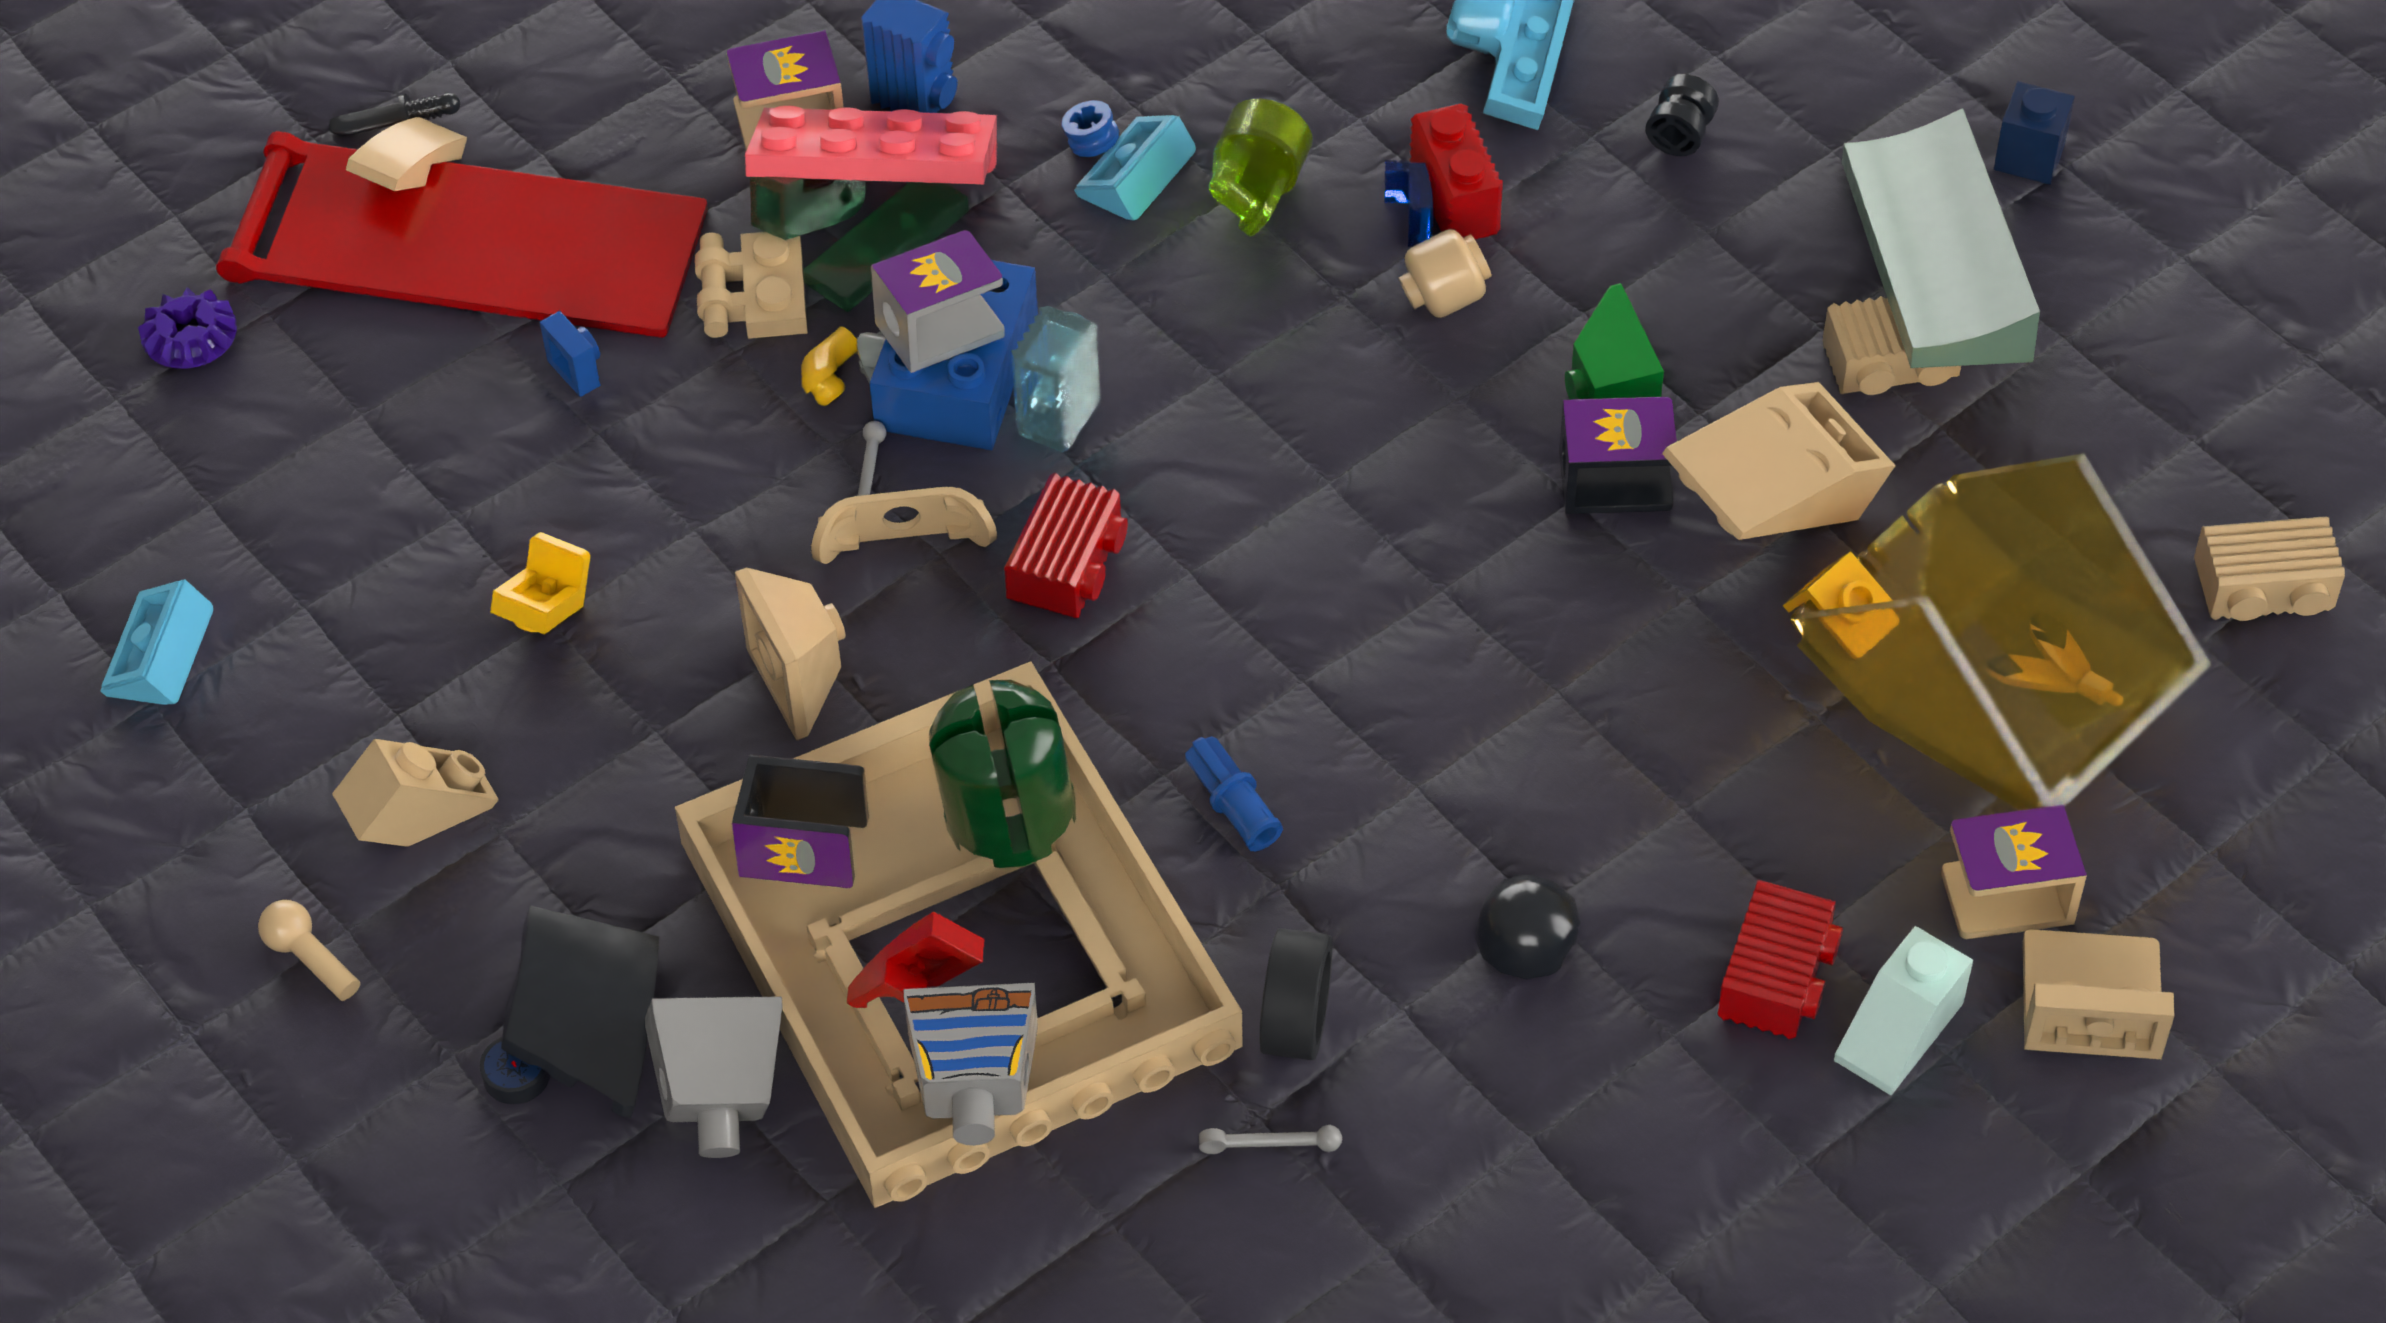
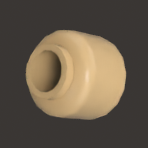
M1449 229L1410 248L1405 255V265L1408 273L1398 278L1414 310L1425 305L1434 317L1443 318L1480 300L1486 291L1484 280L1492 277V274L1474 237L1470 234L1463 238L1457 231Z

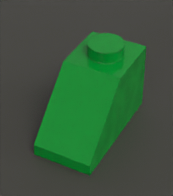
M1622 284L1611 285L1573 344L1572 368L1565 372L1564 377L1569 400L1661 397L1664 370Z

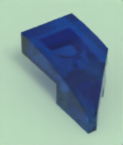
M1385 160L1384 203H1408V247H1414L1432 237L1433 195L1426 164L1423 162Z

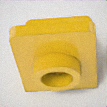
M1851 551L1824 568L1782 605L1789 613L1810 599L1858 655L1868 652L1904 619V613Z

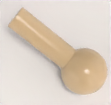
M279 900L264 909L259 918L258 930L266 946L277 952H292L341 1001L349 999L356 993L360 987V981L311 933L312 920L305 907L292 900Z

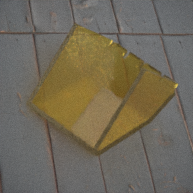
M2084 453L1955 474L1946 482L1950 488L1942 483L1936 484L1907 511L1909 520L1920 531L1919 534L1908 525L1902 515L1868 545V552L1862 551L1856 556L1893 601L1819 610L1809 599L1790 617L1793 626L1802 635V640L1797 645L1798 648L1871 723L2018 810L2063 804L2065 807L2211 666V663Z

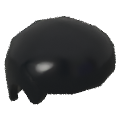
M1532 874L1515 875L1511 879H1504L1485 898L1479 915L1475 939L1482 958L1501 973L1523 979L1544 977L1558 972L1566 955L1576 944L1578 927L1581 924L1575 899L1556 882Z

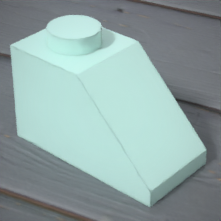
M1915 926L1879 970L1835 1053L1834 1061L1889 1095H1892L1963 1005L1973 959Z

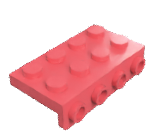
M797 106L764 107L745 153L746 177L984 185L986 174L994 170L997 162V115H980L967 111L920 113L907 109L889 112L861 111L855 108L828 110L802 109Z

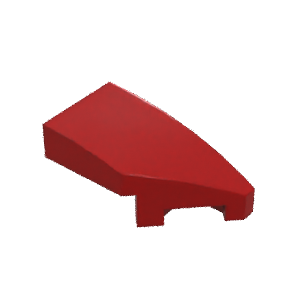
M933 911L898 935L863 968L848 986L846 1004L854 1008H867L868 1002L878 997H894L904 1003V989L938 987L982 963L985 939Z

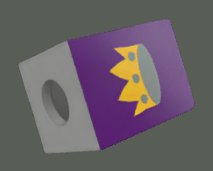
M964 230L871 265L875 324L910 373L1004 337V325L981 296L985 292L1002 286V274L969 231Z

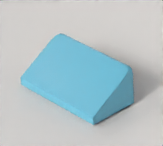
M1179 116L1136 117L1119 136L1116 144L1105 152L1078 183L1074 191L1079 198L1128 220H1137L1196 151L1195 143Z
M185 579L140 591L100 691L106 697L162 705L177 703L212 616V603Z

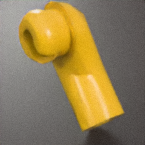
M839 327L814 347L804 357L802 362V388L806 394L811 392L816 402L821 406H827L845 391L844 382L834 372L858 352L857 339L845 327Z

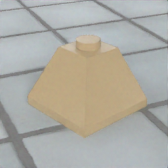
M746 567L735 572L746 648L797 741L809 735L841 669L838 641L846 637L844 626L835 606L832 603L823 606L810 583Z

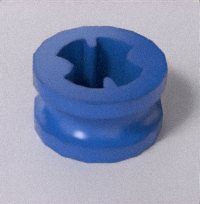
M1091 100L1077 104L1067 111L1062 118L1061 126L1068 137L1069 147L1078 156L1092 157L1100 155L1112 148L1119 139V129L1113 120V113L1109 105L1102 101Z

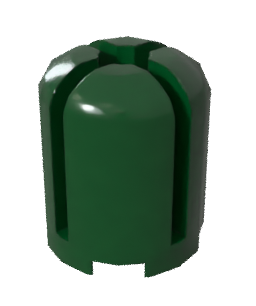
M989 680L1003 749L991 751L988 738L985 735L976 692L972 684L954 693L937 713L929 730V746L944 807L947 831L958 850H960V844L974 855L993 859V864L996 868L1027 866L1048 857L1052 853L1051 844L1065 833L1071 818H1073L1074 823L1076 820L1075 793L1071 783L1058 716L1051 702L1038 691L1013 680ZM1017 798L1020 813L1006 817L1003 800Z

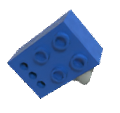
M991 260L1002 274L1003 284L1001 287L981 294V296L1004 325V337L913 373H910L881 331L878 333H861L857 338V351L861 360L859 361V369L862 374H865L870 384L874 421L881 422L885 426L886 432L993 450L1038 317L1035 267Z

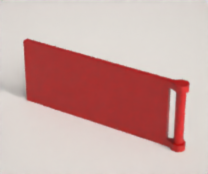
M275 131L269 135L265 144L264 155L266 160L232 244L221 252L216 264L218 274L223 279L234 283L243 284L252 280H266L536 320H544L554 313L561 311L573 325L663 338L669 332L708 212L707 200L704 198L451 162L431 164L425 186L393 191L346 170L348 159L358 149L310 143L299 139L291 133ZM304 163L267 258L256 257L253 255L288 167Z

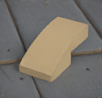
M420 117L407 119L383 130L361 146L348 159L346 170L393 191L422 187L426 185L431 164L462 159L467 137Z

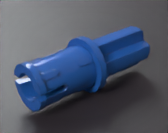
M1213 736L1205 739L1200 737L1192 742L1193 746L1185 753V759L1210 793L1209 804L1213 810L1226 815L1250 851H1260L1273 844L1280 837L1283 826L1255 791L1256 780L1250 773L1241 772L1217 738Z

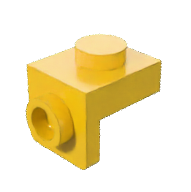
M542 532L537 533L530 539L526 568L493 591L490 613L514 622L518 628L524 631L539 632L545 635L584 606L590 553L585 549Z

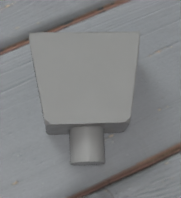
M782 997L656 998L651 1000L645 1016V1028L666 1120L670 1122H698L700 1156L724 1158L739 1154V1121H755L763 1118L769 1106L782 1014Z

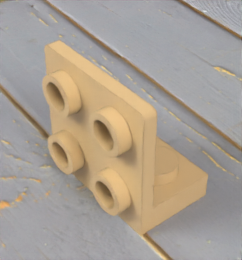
M2034 929L2025 931L2023 938L2025 1050L2162 1059L2174 1019V993L2161 992L2160 946L2157 939Z

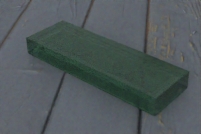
M908 182L803 269L804 283L846 312H849L873 292L872 264L934 241L969 211L968 197L947 183Z

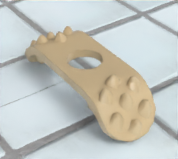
M936 487L861 495L836 502L823 516L818 518V525L812 539L811 551L814 560L827 564L833 561L841 551L859 549L860 542L948 533L950 539L969 538L977 545L986 547L997 539V531L990 513L984 506L983 500H978L973 494L960 488ZM896 507H911L919 512L914 519L902 523L891 522L884 518L887 511Z

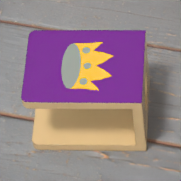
M826 30L727 50L728 63L737 96L733 98L734 108L746 151L764 107L797 106L802 109L828 110L844 108L841 82Z
M2064 804L1955 819L1952 821L1950 832L1959 861L1945 863L1942 866L1941 876L1961 938L1973 939L2024 932L2029 929L2038 930L2074 925L2087 875Z

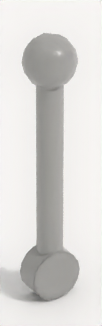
M870 421L863 428V437L867 444L857 496L870 495L878 445L884 441L887 434L885 426L879 421Z
M1332 1125L1322 1126L1317 1132L1225 1134L1223 1130L1210 1128L1199 1133V1149L1207 1154H1218L1226 1148L1316 1145L1323 1151L1331 1152L1340 1147L1342 1143L1340 1130Z

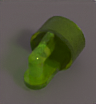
M1270 99L1245 100L1232 109L1214 148L1213 172L1209 191L1213 198L1240 218L1238 228L1247 236H1253L1267 223L1276 208L1280 196L1289 192L1296 184L1313 143L1311 130L1305 120L1289 106Z

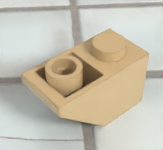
M373 739L332 793L358 840L406 847L492 809L499 800L485 777L483 765L472 754L462 750L450 751L420 746L412 742L399 743L380 739Z

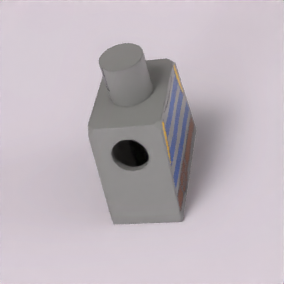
M1035 983L904 989L908 1036L926 1116L933 1119L952 1118L953 1138L961 1144L982 1145L990 1142L995 1136L994 1116L1017 1115L1025 1107L1038 1030Z

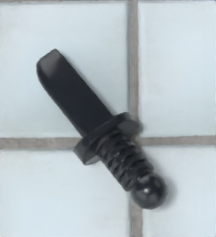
M446 92L439 97L437 95H434L433 98L428 96V99L426 97L422 98V100L419 98L416 102L411 100L410 103V97L407 94L398 95L399 103L334 117L329 121V130L332 134L344 136L393 126L399 122L416 117L431 120V117L436 119L437 116L441 118L444 114L453 115L457 113L461 105L460 99L456 94Z

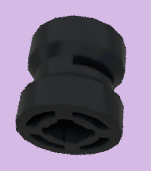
M1677 74L1670 77L1665 83L1659 95V105L1653 109L1646 122L1645 132L1649 141L1662 152L1673 156H1688L1695 153L1700 147L1706 133V125L1711 122L1717 111L1719 98L1716 90L1700 77L1690 74Z

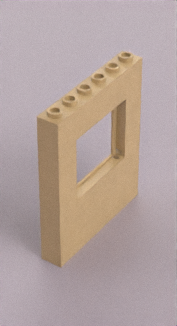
M1031 661L974 684V689L980 707L985 735L988 738L991 751L1003 749L989 680H1013L1028 686L1047 698L1057 713L1071 783L1075 793L1076 820L1074 823L1073 818H1071L1065 833L1051 844L1052 853L1048 857L1034 862L1107 988L1037 1018L1038 1030L1024 1110L1017 1115L994 1116L995 1136L988 1143L982 1145L961 1144L953 1138L952 1118L933 1119L926 1116L921 1092H919L915 1084L918 1082L914 1059L880 997L868 1002L867 1008H854L846 1004L848 986L863 970V966L849 940L1025 867L996 868L994 867L993 859L974 855L960 844V850H958L947 831L944 807L929 746V730L939 710L954 693L793 758L859 765L865 770L869 810L868 824L865 828L848 827L851 831L855 871L854 884L851 888L739 877L732 820L743 779L675 806L681 844L762 997H782L780 1031L874 1208L893 1200L905 1201L911 1199L931 1183L954 1173L965 1174L972 1172L997 1154L1018 1145L1025 1147L1036 1144L1054 1129L1079 1118H1095L1106 1112L1112 1104L1141 1091L1148 1093L1159 1090L1167 1085L1173 1077L1200 1065L1211 1066L1227 1059L1234 1050L1242 1047L1241 1008ZM1017 798L1003 800L1006 817L1020 813ZM1121 994V1004L1113 1008L1111 998Z

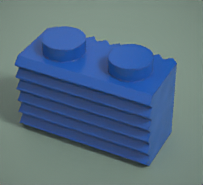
M876 0L864 13L861 20L871 105L880 103L881 109L889 107L891 112L907 109L920 113H937L940 108L945 109L950 105L955 96L958 82L957 78L952 76L954 70L951 69L953 62L950 59L954 48V38L949 35L950 29H948L950 21L947 20L948 12L919 0Z

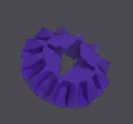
M186 287L181 297L171 298L163 294L159 307L145 308V322L138 326L142 347L152 360L163 366L185 369L205 365L225 353L235 339L237 322L228 300H218L211 289L200 295H195ZM192 319H197V327L187 326L182 332L177 331V323L187 325Z

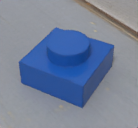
M561 311L540 321L548 363L579 397L598 388L600 381L596 360L600 358V350L590 332L585 327L576 329Z

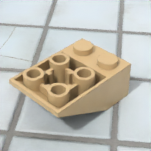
M1819 382L1779 387L1669 445L1662 453L1678 471L1683 484L1701 497L1716 514L1717 521L1721 527L1734 535L1738 540L1859 520L1896 466Z

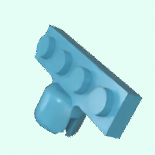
M1574 0L1454 1L1446 28L1447 38L1455 45L1485 54L1491 53L1496 60L1483 114L1535 130L1539 129Z

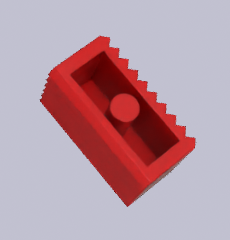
M1460 103L1415 114L1410 119L1413 125L1410 127L1412 141L1409 144L1412 149L1409 151L1411 155L1409 161L1441 232L1452 229L1460 233L1463 238L1471 234L1475 240L1496 235L1500 230L1503 181L1499 180V172L1495 171V164L1491 163V155L1487 154V147L1483 146V139L1479 138L1480 131L1475 129L1476 122L1472 121V114L1468 113V106Z
M1056 472L1051 474L1004 567L1007 599L1079 618L1086 599L1095 601L1100 595L1106 574V567L1103 563L1106 562L1108 553L1118 554L1126 538L1128 520L1121 517L1120 494L1115 489L1108 491L1103 486L1096 488L1091 482L1084 484L1080 479L1073 481L1068 476L1061 478Z
M1757 880L1748 911L1746 912L1737 943L1735 944L1726 975L1723 979L1717 1015L1722 1020L1731 1019L1734 1023H1744L1749 1028L1757 1026L1762 1032L1770 1030L1775 1036L1783 1034L1787 1039L1796 1038L1803 1016L1815 1020L1826 983L1825 980L1815 977L1820 962L1833 966L1843 933V927L1832 924L1836 901Z

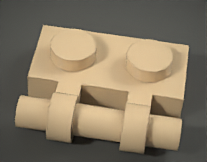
M800 229L740 234L741 252L731 253L724 249L723 238L717 233H706L700 238V250L695 255V274L702 281V290L697 295V314L704 321V331L708 336L722 337L728 332V322L746 321L748 339L808 334ZM743 281L744 292L731 293L726 289V282Z

